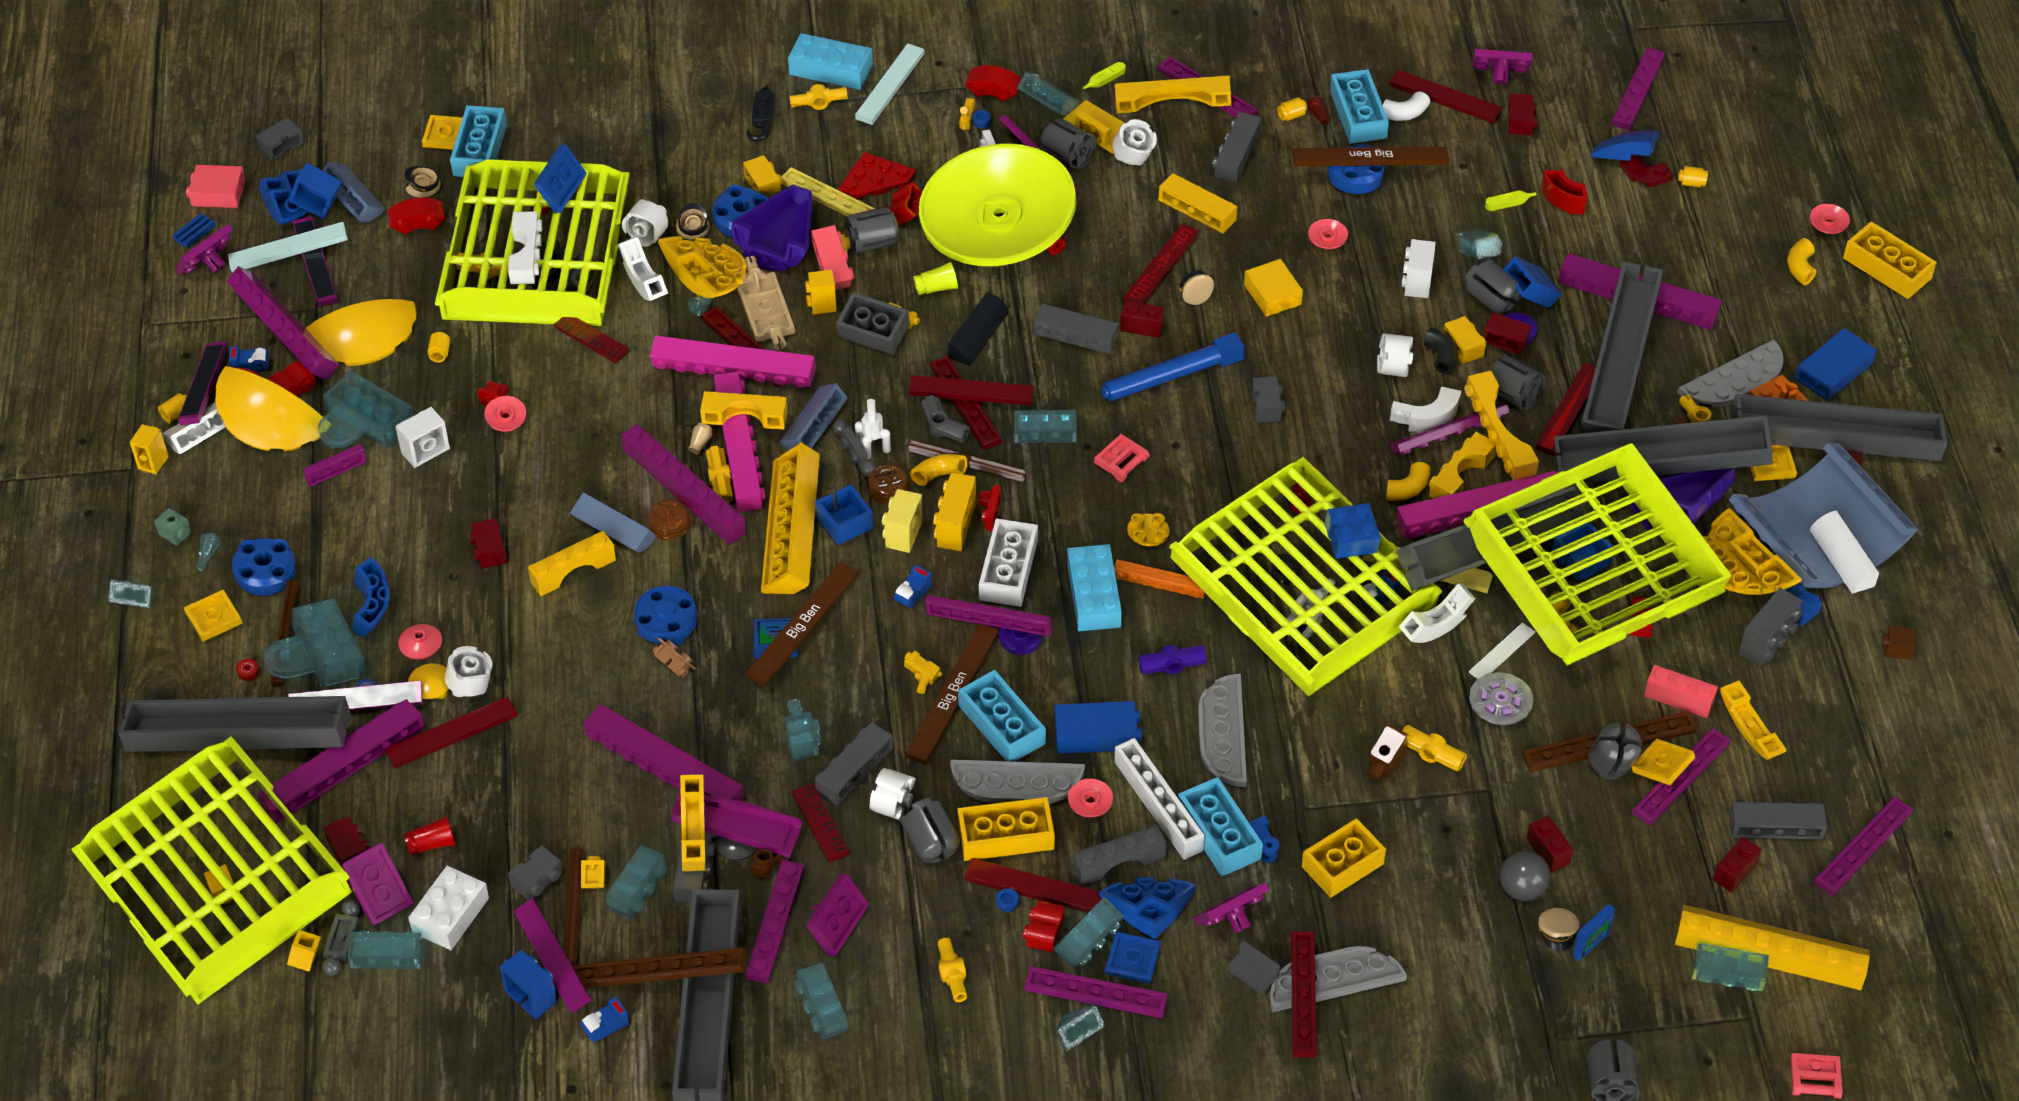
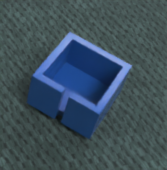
M306 163L296 178L289 202L324 220L335 202L342 181Z
M852 484L835 492V510L832 494L815 501L816 518L836 545L842 544L874 528L873 511Z
M1369 503L1327 510L1324 525L1329 540L1331 539L1335 559L1377 553L1381 537Z
M1588 522L1554 538L1552 551L1598 530ZM1604 537L1556 560L1562 566L1567 565L1566 567L1613 546ZM1613 556L1571 574V576L1579 582L1611 565Z
M520 950L500 966L505 992L518 1004L528 997L529 999L521 1004V1006L535 1020L557 1003L553 975L548 969H542L531 954L527 955Z

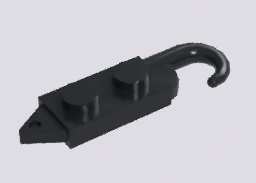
M767 85L759 92H755L752 124L757 128H762V133L760 135H752L747 130L748 138L753 141L765 140L770 132L775 94L770 91Z

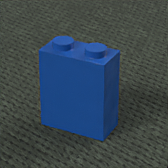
M1515 256L1503 269L1512 278L1520 282H1517L1516 289L1523 298L1550 308L1562 295V292L1550 277L1537 265Z

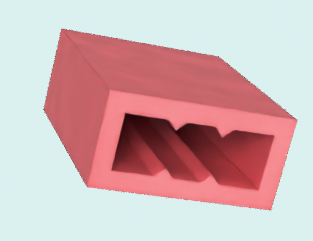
M196 165L194 172L191 173V184L187 187L186 191L191 205L238 208L246 182L243 167Z

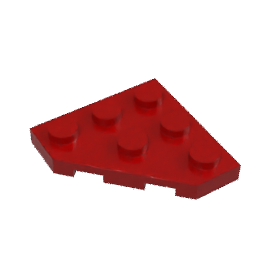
M864 152L838 190L857 200L863 199V196L869 194L876 196L888 193L889 189L902 188L911 183L916 176V169Z

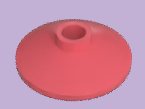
M1821 204L1811 211L1810 222L1821 232L1837 234L1848 228L1850 217L1843 208L1837 205Z
M1322 219L1310 226L1308 236L1310 241L1317 247L1335 249L1347 241L1348 231L1339 221Z
M512 396L497 397L490 401L485 408L486 422L490 427L498 431L515 430L526 419L524 404Z
M428 624L413 625L401 634L398 642L399 649L404 656L413 660L430 658L442 646L441 633L437 628Z
M1083 779L1076 786L1073 785L1070 788L1068 803L1071 809L1081 816L1097 817L1103 815L1111 808L1113 793L1110 787L1100 780Z

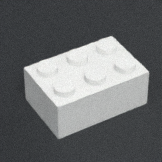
M446 866L408 917L412 933L452 950L488 901L489 896L486 883Z

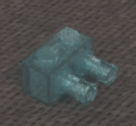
M793 699L789 701L787 708L790 715L784 719L787 746L793 762L819 755L818 745H821V739L818 733L820 732L818 720L813 719L810 711L804 713L800 700Z

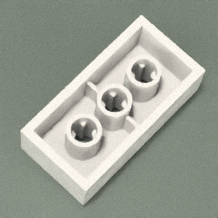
M1003 519L995 520L979 581V600L1022 606L1038 542V525Z

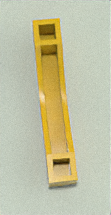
M1230 75L1115 84L1117 113L1137 112L1152 103L1168 99L1196 100L1212 107L1230 106Z
M1492 371L1468 376L1465 393L1467 397L1471 398L1473 409L1475 412H1478L1482 426L1486 427L1489 440L1494 443L1498 457L1502 458L1506 473L1510 474L1512 480L1537 475L1539 460L1532 447L1513 436L1498 417L1495 402L1497 400L1499 384Z

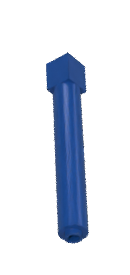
M1235 332L1214 339L1213 344L1104 382L1101 388L1102 396L1111 402L1217 364L1224 367L1241 361L1244 358V345Z

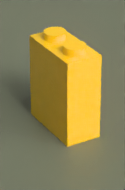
M1281 259L1245 271L1244 285L1266 317L1302 304L1303 290Z

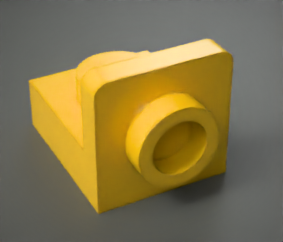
M589 856L587 860H581V889H605L606 862L601 860V857Z

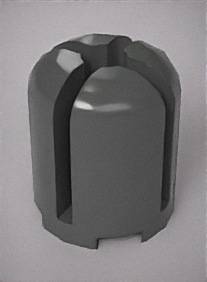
M1064 119L1053 120L1045 127L1041 135L1043 151L1071 168H1084L1090 162L1088 158L1092 150H1096L1097 142L1093 135Z
M881 207L844 217L845 230L848 229L852 253L859 254L893 246L898 240V222L894 213L889 208Z
M1485 258L1487 261L1479 266L1474 264L1465 277L1467 280V288L1465 289L1492 312L1504 314L1516 305L1509 298L1512 297L1519 301L1521 295L1516 287L1517 282H1520L1512 278L1491 258Z
M1511 356L1500 357L1488 370L1492 371L1499 384L1497 396L1520 409L1529 410L1534 407L1539 401L1536 397L1541 388L1545 389L1546 378L1543 374Z
M1620 722L1608 724L1600 731L1588 752L1589 765L1591 763L1593 769L1599 773V777L1607 780H1617L1631 769L1642 750L1640 747L1642 740L1639 733L1626 723H1624L1620 730Z
M930 798L920 800L911 805L913 809L905 817L901 814L899 818L900 823L920 860L923 862H941L940 854L946 860L958 849L960 837L939 799L938 801H931Z
M1602 1039L1593 1044L1587 1056L1592 1100L1594 1097L1597 1101H1631L1633 1098L1636 1101L1640 1092L1633 1048L1621 1039L1614 1040V1052H1612L1610 1039Z

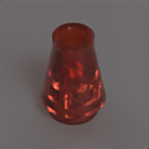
M1320 96L1312 97L1307 102L1308 110L1319 120L1321 125L1329 123L1331 117L1329 116L1325 100Z

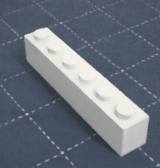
M1135 738L1116 746L1114 763L1183 860L1202 852L1204 848V834Z

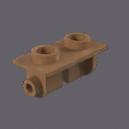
M658 638L662 644L653 649L654 656L665 665L672 659L667 667L676 673L678 677H685L690 667L696 670L690 664L692 659L684 652L678 654L676 652L678 647L670 640H667L665 643L661 638Z

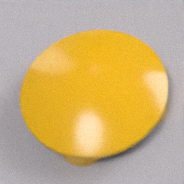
M1160 513L1133 514L1127 526L1128 535L1134 542L1149 547L1164 543L1170 532L1165 517Z
M430 663L416 668L408 679V682H422L423 699H443L447 696V691L449 690L445 683L446 667L440 664Z

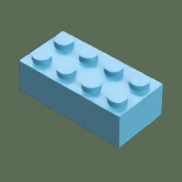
M800 33L788 57L789 75L861 90L873 66L872 48Z
M1369 69L1331 74L1330 93L1349 144L1387 138L1389 121Z
M466 106L450 158L453 176L464 177L466 166H471L487 159L497 160L507 127L504 108Z
M1110 544L1067 548V567L1078 631L1120 628L1122 611Z
M995 670L958 690L959 707L1005 761L1015 762L1046 744V728Z
M1218 777L1178 794L1179 801L1204 834L1203 849L1221 877L1262 859L1263 843Z

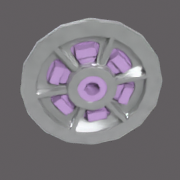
M1496 672L1486 674L1475 681L1470 689L1469 701L1472 709L1480 718L1492 724L1509 725L1518 723L1527 717L1532 710L1533 695L1529 686L1522 679L1512 674Z

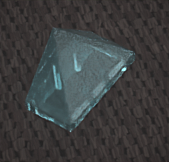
M110 580L108 601L150 608L153 586L142 581Z
M1092 1005L1064 1014L1056 1031L1065 1050H1069L1103 1028L1105 1024L1096 1006Z

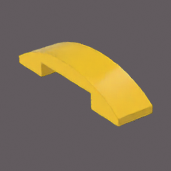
M1740 681L1720 688L1721 696L1734 723L1758 754L1768 760L1787 751L1776 733L1771 734L1753 709L1749 703L1751 697Z

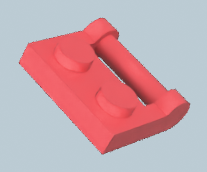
M1120 434L1094 457V463L1114 475L1117 481L1123 482L1127 475L1141 462H1145L1150 455L1146 449ZM1132 453L1136 455L1122 469L1118 467Z
M1791 1053L1792 1095L1800 1096V1093L1831 1095L1833 1098L1841 1099L1840 1056ZM1801 1079L1831 1081L1833 1086L1801 1084Z

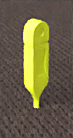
M1117 62L1096 73L1090 78L1088 84L1083 87V90L1090 87L1099 88L1125 73V64Z
M1515 191L1489 197L1486 199L1485 208L1489 211H1495L1521 205L1530 197L1536 196V192Z

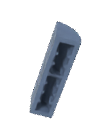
M327 162L323 172L342 181L337 198L359 222L373 221L385 211L386 208L346 165Z
M837 383L820 386L781 439L780 443L786 449L790 450L801 442L809 448H813L848 399Z
M584 492L569 513L599 531L604 530L606 535L636 552L646 550L656 538L648 528Z

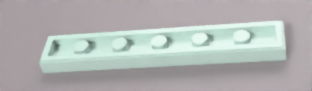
M911 44L905 46L855 114L856 120L871 125L874 124L925 54L923 48Z
M343 222L228 254L230 269L233 273L238 266L248 269L346 241L348 238Z

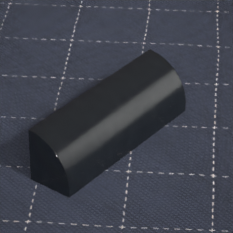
M986 292L948 343V357L968 366L972 364L1008 315V309L999 297Z

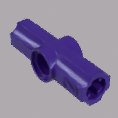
M1169 645L1160 652L1139 655L1138 663L1142 675L1165 671L1168 674H1176L1181 672L1184 667L1206 664V655L1202 645L1185 648Z

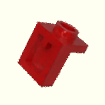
M488 381L485 388H479L477 391L480 404L487 406L493 399L506 396L508 386Z

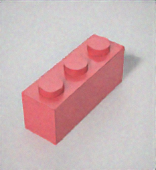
M835 225L812 230L811 241L820 270H832L835 290L850 287L854 275L852 268L847 266L848 255L845 249L842 250L841 243L843 241L840 231L837 232Z
M1654 665L1647 681L1644 697L1708 718L1718 686Z

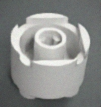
M1133 119L1124 123L1113 140L1115 158L1127 164L1142 165L1156 145L1157 137L1155 132H1152L1150 125L1142 120Z
M641 199L623 219V231L625 234L628 233L631 238L638 237L641 246L648 247L656 243L667 229V211L661 205Z
M1382 334L1379 348H1381L1380 355L1377 356V372L1384 375L1407 377L1408 364L1411 365L1413 360V353L1409 352L1412 347L1413 337Z
M463 646L453 651V654L448 658L445 683L454 696L470 697L486 692L492 670L490 656L486 652L481 653L477 651V648L473 646Z
M883 768L875 781L878 785L876 791L872 790L869 808L874 812L899 820L901 814L904 815L905 806L909 807L912 802L913 794L910 793V790L914 786L915 777Z

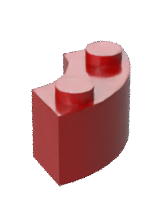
M984 65L970 69L964 85L977 97L991 95L1004 102L1017 94L1022 78L1005 68Z
M1544 170L1541 189L1546 199L1555 207L1569 214L1584 215L1587 202L1585 184L1570 180L1565 175L1564 170Z
M432 198L404 200L387 211L390 228L405 235L416 229L427 228L434 230L445 219L443 202Z

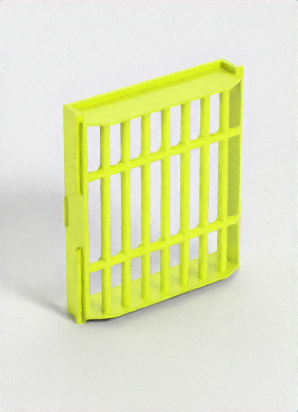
M487 159L474 165L466 166L455 213L457 220L450 251L446 252L435 305L440 306L442 319L555 324L562 317H577L591 326H602L612 269L617 256V242L627 194L629 172H620L604 164L580 163L587 174L575 191L577 192L576 199L569 200L564 207L574 208L564 259L551 260L561 213L555 214L553 212L544 259L536 262L541 267L537 290H525L526 284H518L517 289H505L509 273V256L513 254L515 245L512 221L504 258L492 257L502 208L505 205H515L513 212H522L524 206H534L533 212H537L538 220H540L542 208L550 207L533 185L548 162ZM475 188H479L477 196H473ZM487 189H498L497 197L486 196ZM506 190H518L517 197H505ZM526 190L537 191L536 198H525ZM596 193L595 201L583 200L584 194ZM604 193L617 194L615 203L603 201ZM471 204H475L464 256H457L461 251ZM493 204L495 207L484 257L472 256L483 206ZM584 208L593 209L583 261H571L581 210ZM603 209L614 210L605 260L604 263L593 262L591 260L600 213ZM456 264H462L457 287L452 289L456 274ZM472 264L482 265L477 288L465 287L469 268ZM492 265L502 266L497 288H485L489 268ZM551 268H561L557 291H545ZM571 269H581L577 292L565 291ZM602 270L597 299L585 295L589 271Z
M1632 443L1570 470L1561 471L1535 485L1474 510L1472 515L1463 521L1468 528L1470 527L1478 551L1550 651L1562 658L1566 665L1625 639L1626 635L1662 618H1671L1725 593L1724 586L1732 576ZM1616 466L1620 477L1594 489L1588 488L1583 481ZM1574 483L1582 492L1581 495L1525 519L1520 518L1514 510ZM1620 486H1623L1629 494L1606 506L1601 505L1596 498ZM1586 501L1594 509L1590 513L1537 536L1532 535L1527 528ZM1634 502L1642 511L1619 522L1613 521L1608 515ZM1507 513L1514 524L1497 530L1490 520ZM1597 518H1601L1607 526L1551 552H1545L1540 546V543ZM1645 519H1648L1654 527L1631 539L1626 538L1620 531ZM1520 531L1526 541L1509 547L1503 538ZM1611 534L1619 542V544L1563 569H1558L1552 562V560ZM1658 535L1666 543L1665 546L1645 555H1638L1633 548ZM1532 548L1538 558L1521 564L1515 554ZM1623 551L1631 559V561L1574 587L1570 586L1565 580V577ZM1670 552L1679 561L1657 572H1651L1646 566V563ZM1544 564L1550 575L1534 581L1528 571ZM1635 568H1638L1644 576L1588 603H1582L1577 596L1581 592ZM1682 569H1685L1691 579L1669 589L1663 588L1658 580ZM1557 582L1563 591L1546 598L1540 588ZM1649 584L1656 592V595L1599 621L1594 620L1589 613ZM1696 585L1700 586L1699 588L1690 591L1673 600H1671L1670 598ZM1569 599L1575 609L1559 616L1553 605ZM1661 601L1664 603L1606 631H1602L1603 628ZM1581 616L1588 626L1571 633L1565 623ZM1589 634H1595V636L1590 637L1580 643L1577 641Z
M1302 457L1195 526L1179 543L1175 541L1169 548L1172 550L1170 558L1309 697L1402 631L1399 626L1412 611L1422 613L1435 608L1438 597L1443 591L1435 583L1411 591L1405 576L1407 568H1402L1396 553L1398 548L1380 532L1381 539L1378 551L1371 554L1378 561L1377 563L1369 567L1359 556L1347 557L1362 571L1361 574L1353 578L1299 525L1305 520L1310 521L1329 539L1324 522L1315 514L1320 510L1327 511L1332 508L1352 506V503ZM1298 483L1317 503L1308 508L1289 488ZM1282 493L1301 513L1292 518L1273 498ZM1266 504L1285 524L1276 529L1257 509ZM1250 514L1269 535L1260 539L1241 520ZM1234 525L1253 546L1244 550L1225 530ZM1289 531H1294L1346 584L1337 589L1283 535ZM1218 536L1238 556L1228 561L1209 541ZM1272 542H1278L1330 595L1321 600L1268 545ZM1202 546L1221 567L1211 573L1192 552ZM1256 553H1263L1314 606L1305 611L1252 556ZM1241 563L1247 564L1298 617L1289 622L1235 567ZM1382 569H1387L1412 595L1403 600L1376 573ZM1225 574H1230L1282 628L1272 634L1218 579ZM1366 580H1371L1397 606L1387 611L1360 584ZM1350 591H1355L1381 617L1371 622L1344 595ZM1334 602H1339L1365 628L1356 634L1328 606ZM1318 613H1323L1348 640L1340 645L1312 617ZM1302 624H1307L1332 651L1323 656L1296 628ZM1286 635H1291L1318 663L1309 671L1279 641Z
M232 736L222 743L203 749L94 826L82 842L71 849L113 903L117 902L131 919L130 923L143 938L145 945L185 996L188 997L190 995L197 1005L352 892L346 882L350 878L311 830L306 825H300L273 793V785ZM235 761H238L249 774L241 781L228 767ZM220 772L232 786L222 794L209 781ZM256 782L299 833L300 837L290 842L246 787ZM200 786L213 799L203 808L200 807L190 794ZM235 795H240L283 849L271 856L227 803L228 800ZM182 799L194 813L183 822L171 808ZM217 808L221 809L264 862L252 870L209 818L208 815ZM162 813L165 814L175 827L165 835L152 822ZM197 822H201L245 876L233 884L191 833L189 828ZM142 827H145L155 839V842L145 849L132 835ZM182 836L225 888V891L213 898L171 846L170 842L176 837ZM124 840L136 854L125 863L113 849ZM307 843L331 873L319 876L299 853L298 848ZM159 849L167 854L206 903L196 912L192 910L152 860L151 855ZM104 854L107 855L117 868L105 878L93 864L94 861ZM287 856L291 857L310 879V882L301 889L294 884L279 866V862ZM143 863L186 916V919L174 926L131 872V869ZM268 870L275 874L291 894L282 903L278 902L259 879ZM120 877L126 879L167 931L156 941L151 938L110 884ZM249 884L255 887L272 908L271 911L261 918L240 893V890ZM229 898L234 899L253 923L242 932L221 907V904ZM210 912L216 915L233 936L231 940L222 946L201 921ZM191 926L198 931L214 951L203 960L200 959L182 936V932ZM171 940L175 941L195 967L186 980H184L160 949Z

